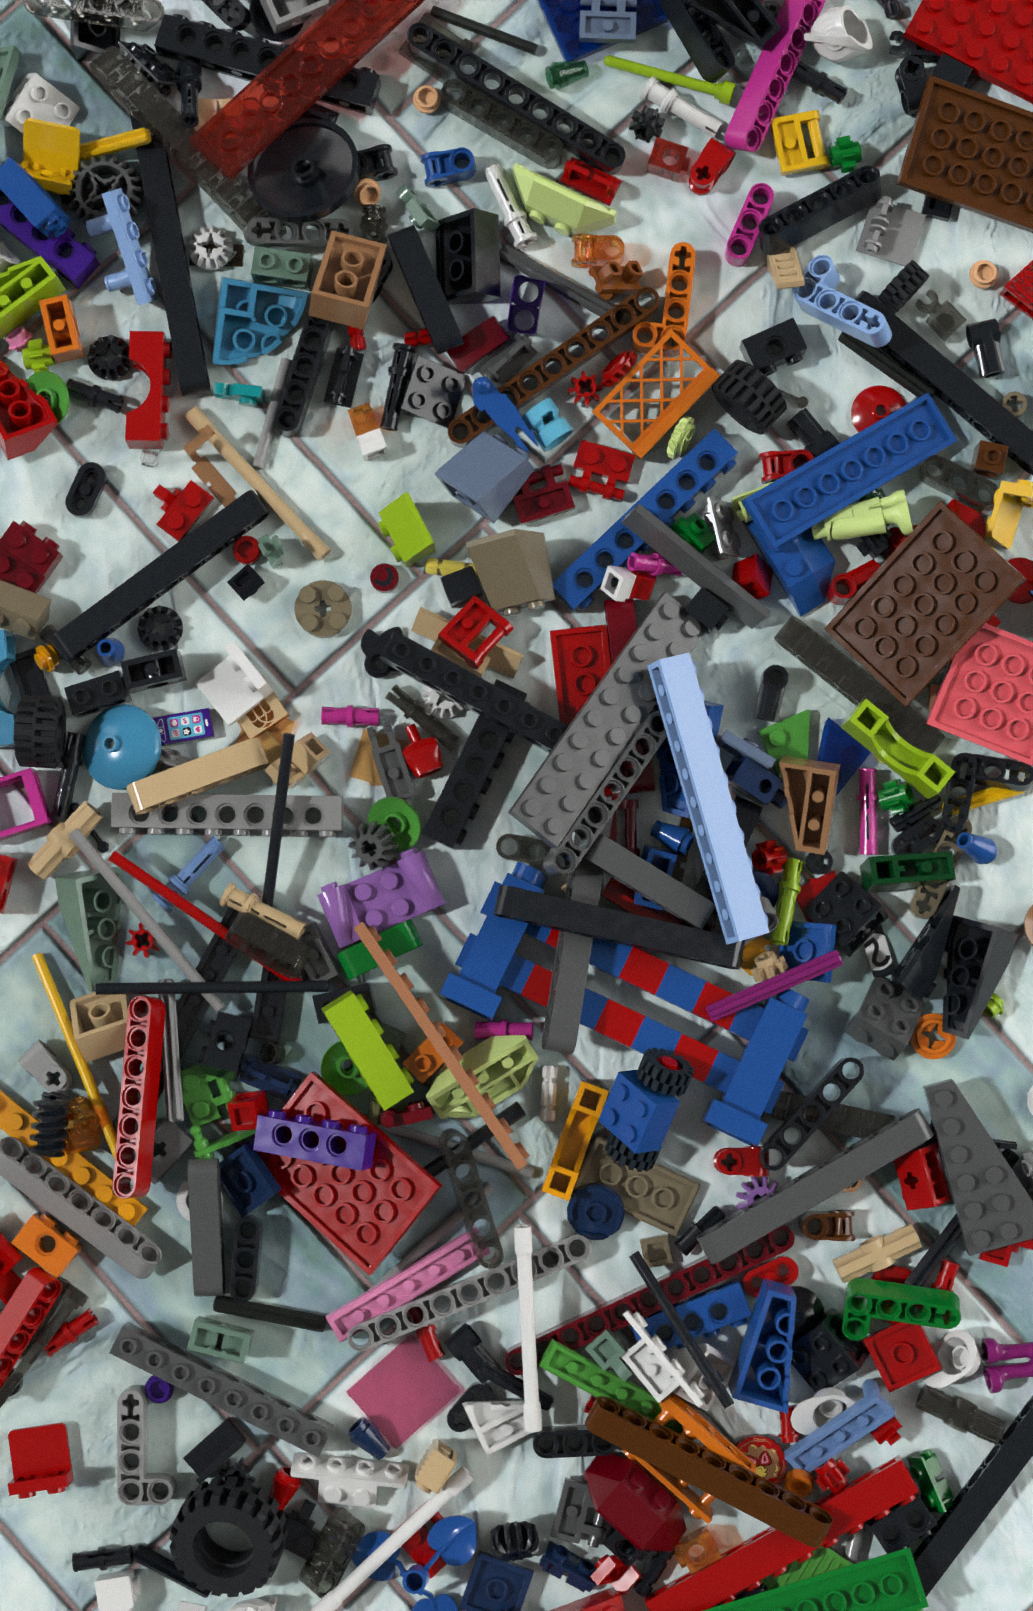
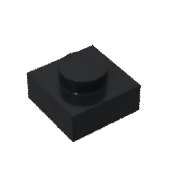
M249 564L227 581L243 601L255 594L265 583Z

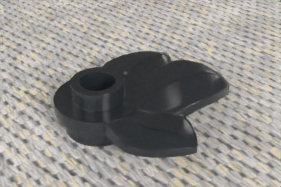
M400 627L388 629L380 636L370 629H367L361 639V649L366 656L364 662L365 670L371 677L384 678L391 671L400 672L385 663L382 669L378 670L373 667L374 662L379 660L394 631L403 635Z

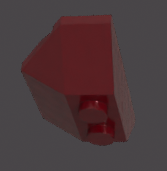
M612 1454L595 1456L583 1473L585 1481L588 1483L595 1511L638 1550L672 1552L687 1530L679 1500L635 1461Z

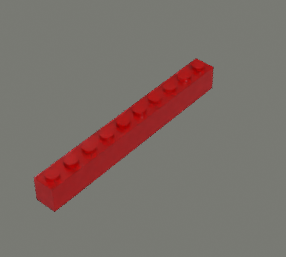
M900 1455L851 1481L837 1493H830L813 1503L826 1510L833 1518V1523L819 1547L823 1546L824 1549L831 1547L839 1541L838 1537L846 1532L854 1534L865 1526L864 1522L873 1517L875 1520L881 1519L890 1513L889 1508L898 1503L901 1506L906 1505L916 1498L915 1494L919 1492L918 1487ZM769 1527L650 1593L648 1597H645V1604L649 1611H702L718 1603L722 1605L732 1602L737 1597L736 1593L745 1588L747 1591L757 1588L762 1584L761 1579L770 1574L772 1577H776L784 1573L788 1569V1564L795 1560L801 1563L813 1556L812 1551L817 1548L810 1547L773 1527Z

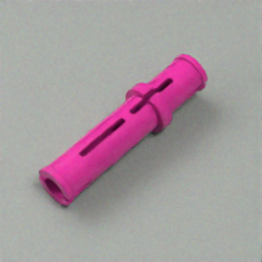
M874 768L859 769V794L856 795V800L859 801L860 855L878 854L877 800L879 798L876 788L877 769ZM867 784H869V809H867ZM868 814H869V839H867V815H868Z

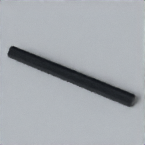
M1005 1149L1001 1153L1012 1169L1019 1160V1156L1011 1149ZM957 1213L907 1277L905 1284L923 1287L961 1237L962 1232Z

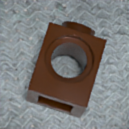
M981 440L974 448L969 475L998 480L1004 472L1009 446Z

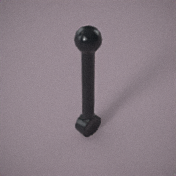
M76 802L71 803L70 812H75L80 805ZM93 830L90 834L98 844V850L102 853L107 852L109 844L102 841L96 831Z

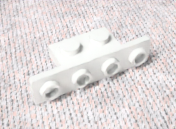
M630 1310L626 1311L623 1316L642 1338L621 1356L658 1403L678 1386H681L698 1408L703 1406L705 1402L702 1397L705 1394L696 1382L693 1381L690 1384L683 1376L686 1370L676 1358L672 1360L668 1358L664 1353L667 1347L656 1334L651 1337L646 1331L645 1327L648 1324L637 1311L634 1314Z
M294 1453L290 1476L319 1480L318 1502L375 1508L378 1486L402 1489L407 1487L409 1465L320 1455L318 1458L309 1453Z

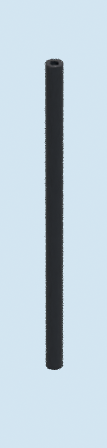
M283 733L262 902L273 907L295 739V734ZM259 920L256 948L267 955L270 925Z
M329 980L96 983L95 992L96 995L329 992Z

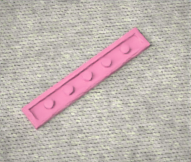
M476 1226L325 1317L341 1343L347 1339L348 1331L355 1324L410 1302L491 1252ZM358 1329V1330L354 1331V1333L352 1334V1336L355 1335L356 1333L360 1332V1331L363 1330V1329Z

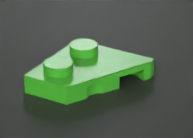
M808 709L757 732L766 753L776 759L773 768L777 777L782 780V783L784 781L779 761L783 756L808 759L810 712Z

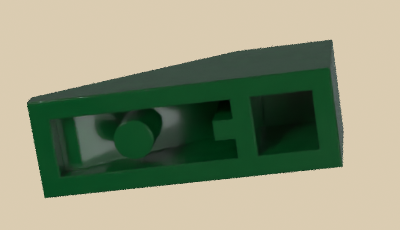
M952 851L868 857L860 865L862 886L868 893L892 892L956 879Z

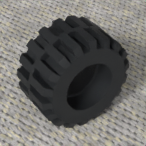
M735 360L711 386L715 398L723 409L744 428L759 435H763L787 410L785 399L774 383L756 367L742 360Z
M23 695L18 704L14 722L13 740L16 760L21 767L56 769L63 756L66 737V713L62 699L52 696Z

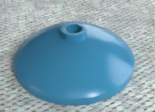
M115 705L98 714L86 731L83 758L89 774L99 784L115 790H127L126 787L129 784L150 776L156 768L161 753V735L156 722L146 711L132 705ZM114 740V746L110 748V744Z

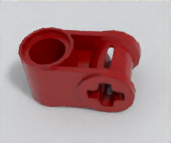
M712 137L691 168L689 178L690 190L696 195L708 194L721 175L727 171L734 160L736 152Z
M805 449L760 453L759 460H762L764 475L761 478V483L767 484L780 479L796 469L793 464L796 459H804L809 462L814 459L813 455Z
M762 1146L722 1148L713 1157L714 1167L720 1173L752 1177L769 1176V1170L762 1167L757 1158L758 1151ZM769 1150L765 1153V1157H764L765 1162H766L768 1165H769ZM727 1154L730 1158L734 1159V1164H729V1169L721 1164V1159H726Z

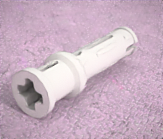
M652 76L649 79L640 99H647L656 104L663 113L672 112L713 138L716 136L723 123L722 121L715 119L678 96L676 89H668L657 82L656 77Z
M494 164L486 168L483 174L486 176L505 216L503 224L505 228L510 230L515 240L513 244L515 249H523L533 244L538 237L529 227L526 220L528 218L526 212L519 209L500 169V165Z

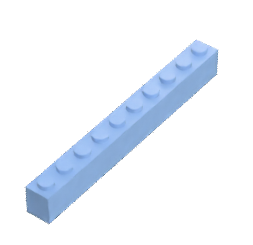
M690 652L659 659L647 667L726 945L770 933L768 917L763 911L760 901V889L755 883L752 873V861L747 855L744 845V833L739 827L736 817V805L731 799L728 789V777L723 771L720 761V749L715 743L712 733V721L707 715L704 705V693L699 687L696 677V665L691 659Z

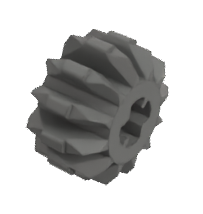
M372 821L369 825L367 823L359 825V830L352 832L351 837L355 841L350 842L348 847L356 850L351 858L356 859L359 857L361 859L359 867H364L368 864L370 870H375L378 866L381 868L386 867L389 863L388 860L392 861L395 859L396 854L393 850L397 849L399 844L391 840L395 837L396 833L391 832L388 834L386 832L388 824H383L379 827L377 821ZM372 843L376 844L375 848L371 846Z

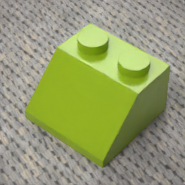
M408 492L402 494L379 512L381 521L377 522L384 538L390 536L394 544L390 549L397 563L403 561L405 567H408L436 552L434 541Z

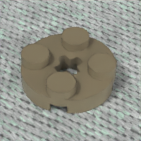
M320 580L310 583L300 590L295 601L294 610L298 623L306 632L314 637H333L340 633L351 619L352 605L349 596L340 585L331 581ZM320 602H325L327 606H331V611H327L325 617H321L320 612H315V608L320 606Z

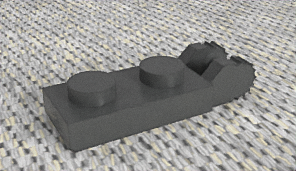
M390 721L385 722L383 727L390 744L379 747L378 736L373 726L367 728L373 748L371 751L386 797H397L406 800L417 796L400 744L396 741Z

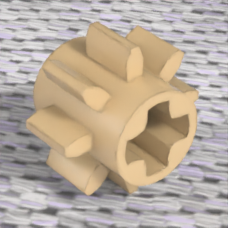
M767 951L755 957L751 973L755 982H762L785 972L788 965L784 956L778 957L774 951Z

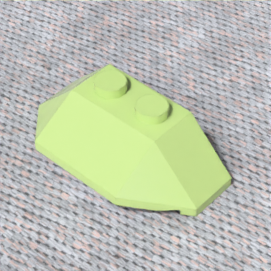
M514 164L513 178L526 214H529L528 217L539 224H544L545 222L554 226V230L564 236H569L570 234L575 237L614 224L617 215L616 210L537 174L520 164Z
M525 1035L491 1036L461 1054L464 1059L459 1061L465 1071L468 1069L473 1071L480 1082L476 1085V1088L481 1095L487 1092L496 1105L525 1086L539 1057ZM447 1065L442 1066L426 1094L427 1100L440 1119H447L448 1117L474 1118L478 1116L479 1112Z

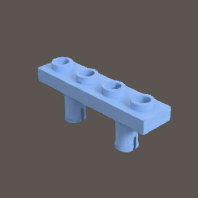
M121 188L102 193L108 214L87 220L86 228L91 237L114 231L126 270L104 277L106 288L109 292L132 286L138 306L157 299V285L155 280L150 277L147 268L148 257L145 251L141 250L138 241L139 230L136 223L132 222L129 213V199L122 192Z

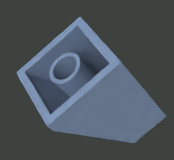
M483 431L436 471L435 476L452 497L490 522L495 523L534 471V468L528 461L529 455L518 447L513 450L507 446L508 442L501 436L494 434L492 437Z

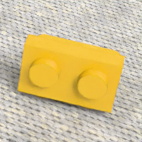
M27 118L23 123V161L21 166L30 173L44 190L52 191L58 195H70L68 191L74 189L70 180H77L73 171H79L80 131L72 126Z
M1018 479L1017 483L1001 481L1000 488L994 494L992 515L988 517L986 522L987 537L1006 549L1011 548L1022 508L1033 509V482Z

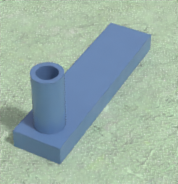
M865 1380L862 1384L863 1398L784 1451V1458L794 1469H802L810 1473L895 1416L894 1408L880 1394L879 1383L876 1380Z

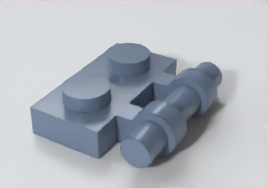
M580 0V6H591V11L580 10L579 42L635 44L637 12H625V7L636 8L637 0ZM600 6L617 7V12L600 11Z

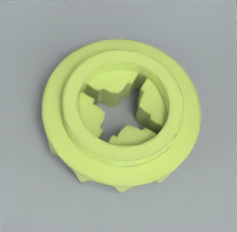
M687 415L680 419L678 425H676L668 442L667 454L669 458L676 460L686 452L695 433L694 418Z

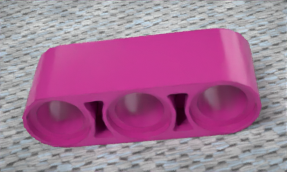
M765 183L755 184L750 189L728 239L724 255L726 261L732 266L739 267L746 264L759 236V223L767 217L770 211L774 192ZM762 195L766 198L767 202L765 204H757L753 197ZM750 220L755 223L756 228L748 230L744 228L742 222ZM737 245L744 248L745 253L743 255H736L732 252L731 248Z

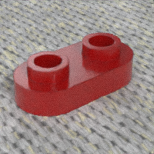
M788 1256L775 1257L747 1270L742 1279L743 1288L747 1294L757 1298L761 1285L758 1287L752 1286L751 1281L754 1277H760L762 1281L765 1278L791 1285L798 1277V1266ZM781 1265L788 1267V1272L785 1275L778 1274V1268Z

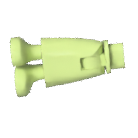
M904 489L897 490L881 499L875 497L846 506L812 527L814 540L827 537V540L831 541V536L834 540H843L886 533V524H896L904 535H909L913 532Z

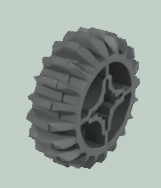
M102 154L101 161L97 162L95 157L91 156L90 161L92 164L87 166L86 163L81 162L80 165L83 171H73L77 180H70L74 189L68 191L70 192L68 197L72 199L69 205L71 209L76 210L74 214L77 219L83 218L85 226L87 220L108 214L107 212L94 211L95 209L100 210L105 207L101 194L102 191L99 186L109 192L122 189L127 185L126 196L130 202L129 213L133 216H138L139 212L134 206H143V201L139 198L144 195L143 188L139 187L142 184V180L136 176L137 171L134 167L128 168L129 164L126 160L119 163L118 157L113 155L108 162L107 156ZM105 174L116 175L117 177L112 176L109 179H103L99 176ZM92 182L94 189L88 195L89 199L84 201L85 190L89 183Z

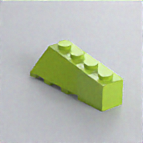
M350 990L321 1008L337 1037L345 1046L349 1057L355 1066L358 1067L360 1075L371 1092H373L372 1095L385 1111L414 1092L410 1086L414 1080L405 1067L400 1069L395 1060L399 1056L391 1043L385 1045L380 1035L384 1031L376 1018L370 1020L365 1011L369 1007L362 995L358 994L355 996Z

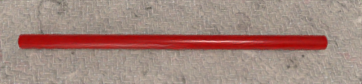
M114 851L108 860L283 981H304L117 851Z

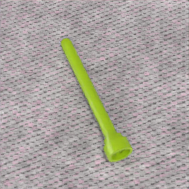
M607 55L604 58V64L608 67L648 78L654 76L659 81L714 95V99H718L721 104L728 106L731 104L736 83L725 80L724 83L718 82V84L611 55Z

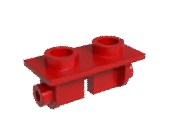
M571 157L565 164L564 173L559 182L610 206L622 180Z

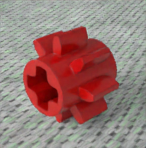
M582 371L581 377L578 380L575 377H571V383L575 388L568 389V395H575L574 405L581 402L585 403L586 408H589V402L592 400L595 402L600 401V397L596 392L603 390V385H596V374L589 377ZM590 386V393L587 391L584 394L580 393L581 387Z
M775 839L756 843L757 849L752 853L754 868L762 870V872L768 875L783 872L781 866L787 862V853L784 847L776 845Z
M139 923V930H128L133 936L131 941L126 942V945H133L135 948L132 955L136 956L140 951H143L145 958H150V950H161L156 945V939L148 930H145V926L142 923ZM149 934L147 939L150 945L140 946L142 941L138 939L139 936Z
M894 1416L870 1433L880 1445L887 1441L891 1446L901 1438L897 1431L903 1426Z
M840 1457L836 1461L830 1458L814 1469L818 1474L814 1477V1480L823 1492L830 1489L833 1494L837 1493L850 1481L846 1476L850 1469Z

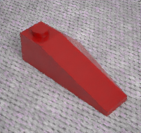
M0 359V446L7 460H11L35 451L58 425V421L47 400L31 390L28 383L14 375L9 370V366Z

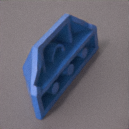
M753 520L747 523L741 521L800 617L825 602L836 561L822 538L814 540L812 527L771 551Z

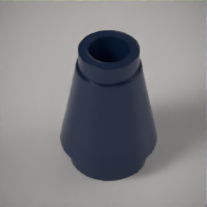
M361 1417L348 1430L347 1434L351 1437L350 1441L377 1460L382 1459L390 1450V1446L387 1445V1442L371 1420Z

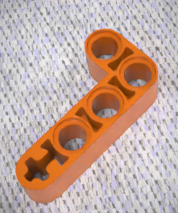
M679 242L671 250L662 322H641L633 329L631 344L634 350L639 353L647 354L670 329L684 342L686 341L696 258L695 250L689 243ZM680 254L685 255L683 270H678ZM675 281H681L686 285V289L677 291L671 284ZM677 308L682 311L683 316L675 319L669 315L668 311ZM645 332L651 336L652 340L648 343H642L638 340L637 335ZM667 343L663 345V356L675 357L679 355V345L669 346Z

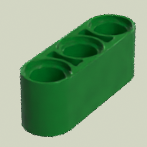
M408 919L379 933L382 940L378 944L383 951L389 949L395 958L423 945L412 919ZM363 942L337 954L348 980L379 967Z

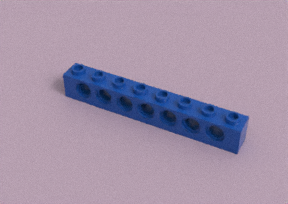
M714 428L553 582L554 593L573 613L578 609L584 611L594 601L592 595L600 589L607 568H602L598 565L597 559L600 556H609L613 560L612 566L628 568L627 560L631 553H637L639 550L644 553L650 548L646 542L621 523L624 517L638 504H641L670 528L675 522L673 518L680 511L685 514L696 503L694 498L701 491L706 494L717 483L714 480L715 477L721 472L726 475L737 464L734 461L738 454L736 449ZM710 459L714 463V468L709 471L703 470L699 465V461ZM682 478H689L693 481L694 487L690 490H684L680 487L679 481ZM663 497H668L673 501L674 506L671 509L665 510L660 507L658 501ZM622 536H628L633 540V546L628 549L621 548L617 540ZM581 575H588L593 583L588 588H582L577 584V578Z

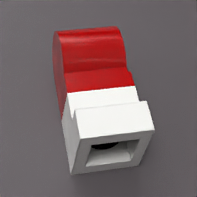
M608 566L600 589L615 601L625 602V599L634 598L649 600L657 577L647 572L630 571L627 567ZM614 576L619 579L618 584L611 586L612 578Z

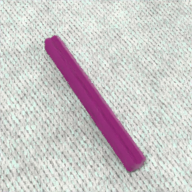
M833 950L706 1006V1011L712 1021H716L840 967L843 964L842 958L837 950Z

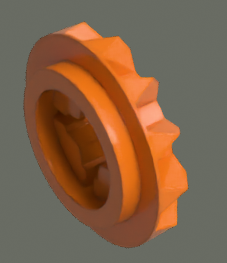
M928 1013L921 1016L913 1031L910 1042L915 1052L924 1058L940 1059L945 1057L952 1051L955 1045L956 1036L942 1031L943 1015ZM937 1024L936 1034L943 1038L944 1041H933L932 1045L930 1044L928 1048L929 1038L921 1033L922 1031L931 1032Z

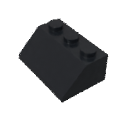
M472 208L438 220L441 225L436 229L437 279L448 304H481L501 298L499 215Z

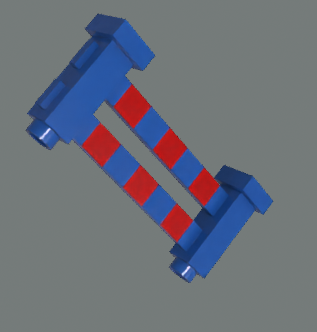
M517 862L512 874L507 873L502 884L494 882L480 911L481 914L487 917L477 936L472 933L469 934L455 965L462 969L458 976L449 972L439 993L442 999L493 1022L502 1003V997L496 995L500 986L547 1008L552 971L516 955V951L524 935L556 949L559 930L494 915L499 885L512 886L544 894L543 887L548 878L546 874L527 864ZM593 938L589 961L590 966L748 1041L739 1060L587 988H585L580 1025L643 1055L649 1048L651 1050L652 1048H657L659 1051L660 1048H663L668 1053L673 1051L675 1052L674 1055L684 1057L683 1061L688 1060L690 1066L694 1068L693 1079L723 1092L720 1101L716 1099L709 1101L700 1122L752 1147L758 1146L768 1124L760 1121L762 1113L771 1114L785 1082L779 1080L787 1059L795 1062L809 1031L802 1027L807 1017L804 1011L809 999L791 989H787L767 999L763 1008L753 1004L721 1019L712 1021L706 1011V1006L730 996L732 993L638 948Z

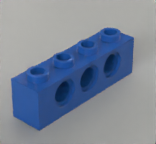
M737 1279L672 1304L683 1322L688 1314L699 1316L698 1325L688 1328L693 1338L703 1335L704 1338L714 1336L720 1333L719 1328L729 1324L731 1327L740 1326L747 1322V1317L752 1316ZM716 1303H722L726 1306V1312L721 1317L711 1315V1308ZM662 1309L644 1317L648 1324L645 1329L651 1337L656 1334L660 1325L668 1324L672 1327ZM632 1327L633 1332H634V1335H635L636 1340H637V1342H638V1341L641 1340L642 1338H641L640 1335L635 1331V1329ZM673 1327L672 1334L668 1338H660L667 1348L675 1345L677 1349L685 1347Z

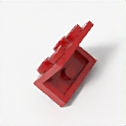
M59 1422L14 1429L9 1432L8 1440L14 1477L8 1483L9 1496L18 1495L19 1499L36 1496L37 1491L47 1490L48 1494L64 1492L65 1487H68L74 1480L66 1425Z

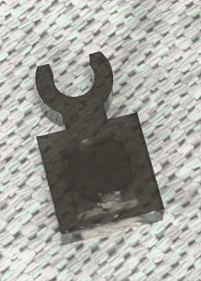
M929 289L926 295L931 299V304H924L919 299L915 305L919 311L930 314L925 322L945 342L967 319L948 300L941 305L938 302L937 293Z

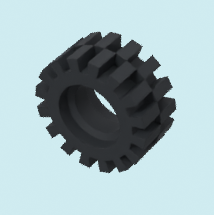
M912 260L892 279L878 296V299L895 314L922 287L930 275Z

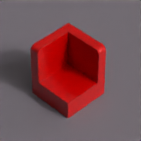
M758 553L734 564L732 580L757 600L770 595L773 571Z

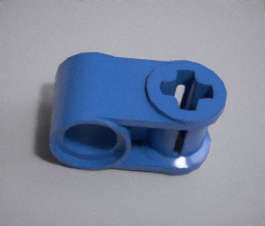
M464 147L429 152L420 157L421 163L425 166L426 179L424 182L426 187H440L449 183L466 181L471 179L476 172L473 153ZM460 160L470 162L464 169H459L455 166Z

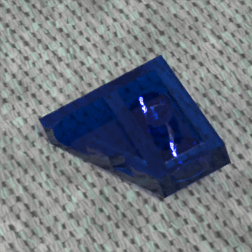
M828 717L824 722L817 761L840 764L837 796L871 752Z

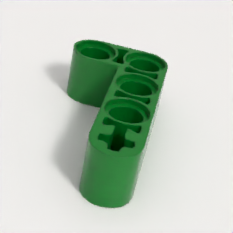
M855 1278L846 1287L842 1331L850 1340L858 1341L864 1339L868 1334L871 1318L952 1329L961 1321L960 1299L957 1294L947 1290L867 1278ZM861 1295V1296H864V1297H863V1298H857V1297H855V1296ZM915 1304H920V1305H923V1306L916 1307V1306H913V1305H915ZM857 1320V1321H860V1322L854 1323V1322H851V1321Z

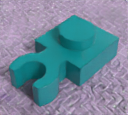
M214 382L213 390L215 398L235 399V401H239V404L243 406L255 407L256 403H264L265 392L262 386L237 383L230 385Z

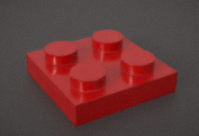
M896 1322L863 1339L889 1393L942 1369V1365L922 1325Z

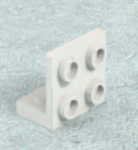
M27 73L6 103L0 124L4 127L13 126L22 134L23 123L27 118L69 126L80 110V107L37 73Z
M233 640L224 647L230 656L196 682L197 687L229 726L233 725L274 692Z

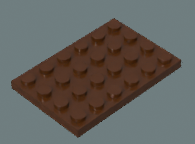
M930 75L926 81L896 185L1033 233V112Z
M939 501L913 532L909 534L830 621L824 630L905 707H908L1026 581V578L943 501Z

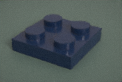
M247 1142L220 1162L221 1187L242 1218L282 1190L261 1157L253 1150L250 1142Z
M479 1550L459 1609L465 1611H500L501 1609L520 1611L534 1570L511 1561L504 1562L495 1559L494 1555Z

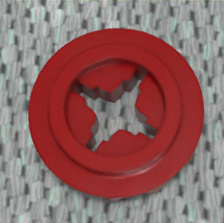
M633 350L619 353L602 371L600 383L604 387H611L618 383L636 363L637 354Z

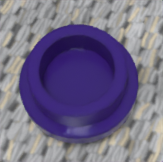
M154 1375L145 1384V1394L154 1403H164L174 1393V1385Z

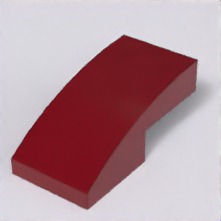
M492 316L462 336L464 345L447 351V354L459 371L465 373L482 358L493 354L511 338L496 317Z

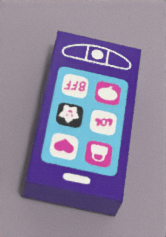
M209 708L153 718L161 735V746L215 737Z

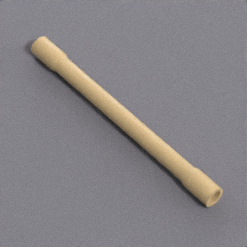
M197 406L192 408L186 414V420L197 431L208 424L215 432L208 441L299 537L302 544L318 561L325 558L331 549L314 531L310 530L215 428L211 420Z

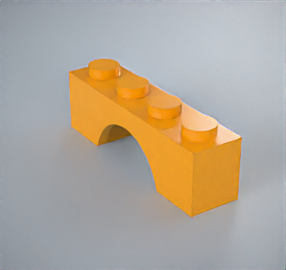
M584 1080L580 1081L541 1191L567 1201L570 1200L588 1144L608 1096V1089Z

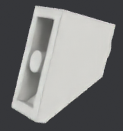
M134 1569L100 1574L94 1581L99 1611H130L137 1601L138 1595H141L140 1578L135 1577Z

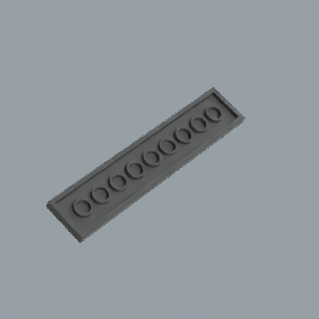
M666 591L659 596L508 812L553 849L558 847L657 703L647 666L659 659L689 652L691 654L707 630L705 625L684 611L685 607Z

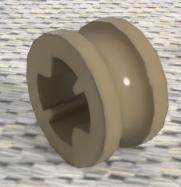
M1014 391L1006 394L1000 404L1018 418L1027 408V399L1020 392ZM1011 399H1015V404L1020 405V408L1018 407L1015 412H1012L1011 407L1006 405Z

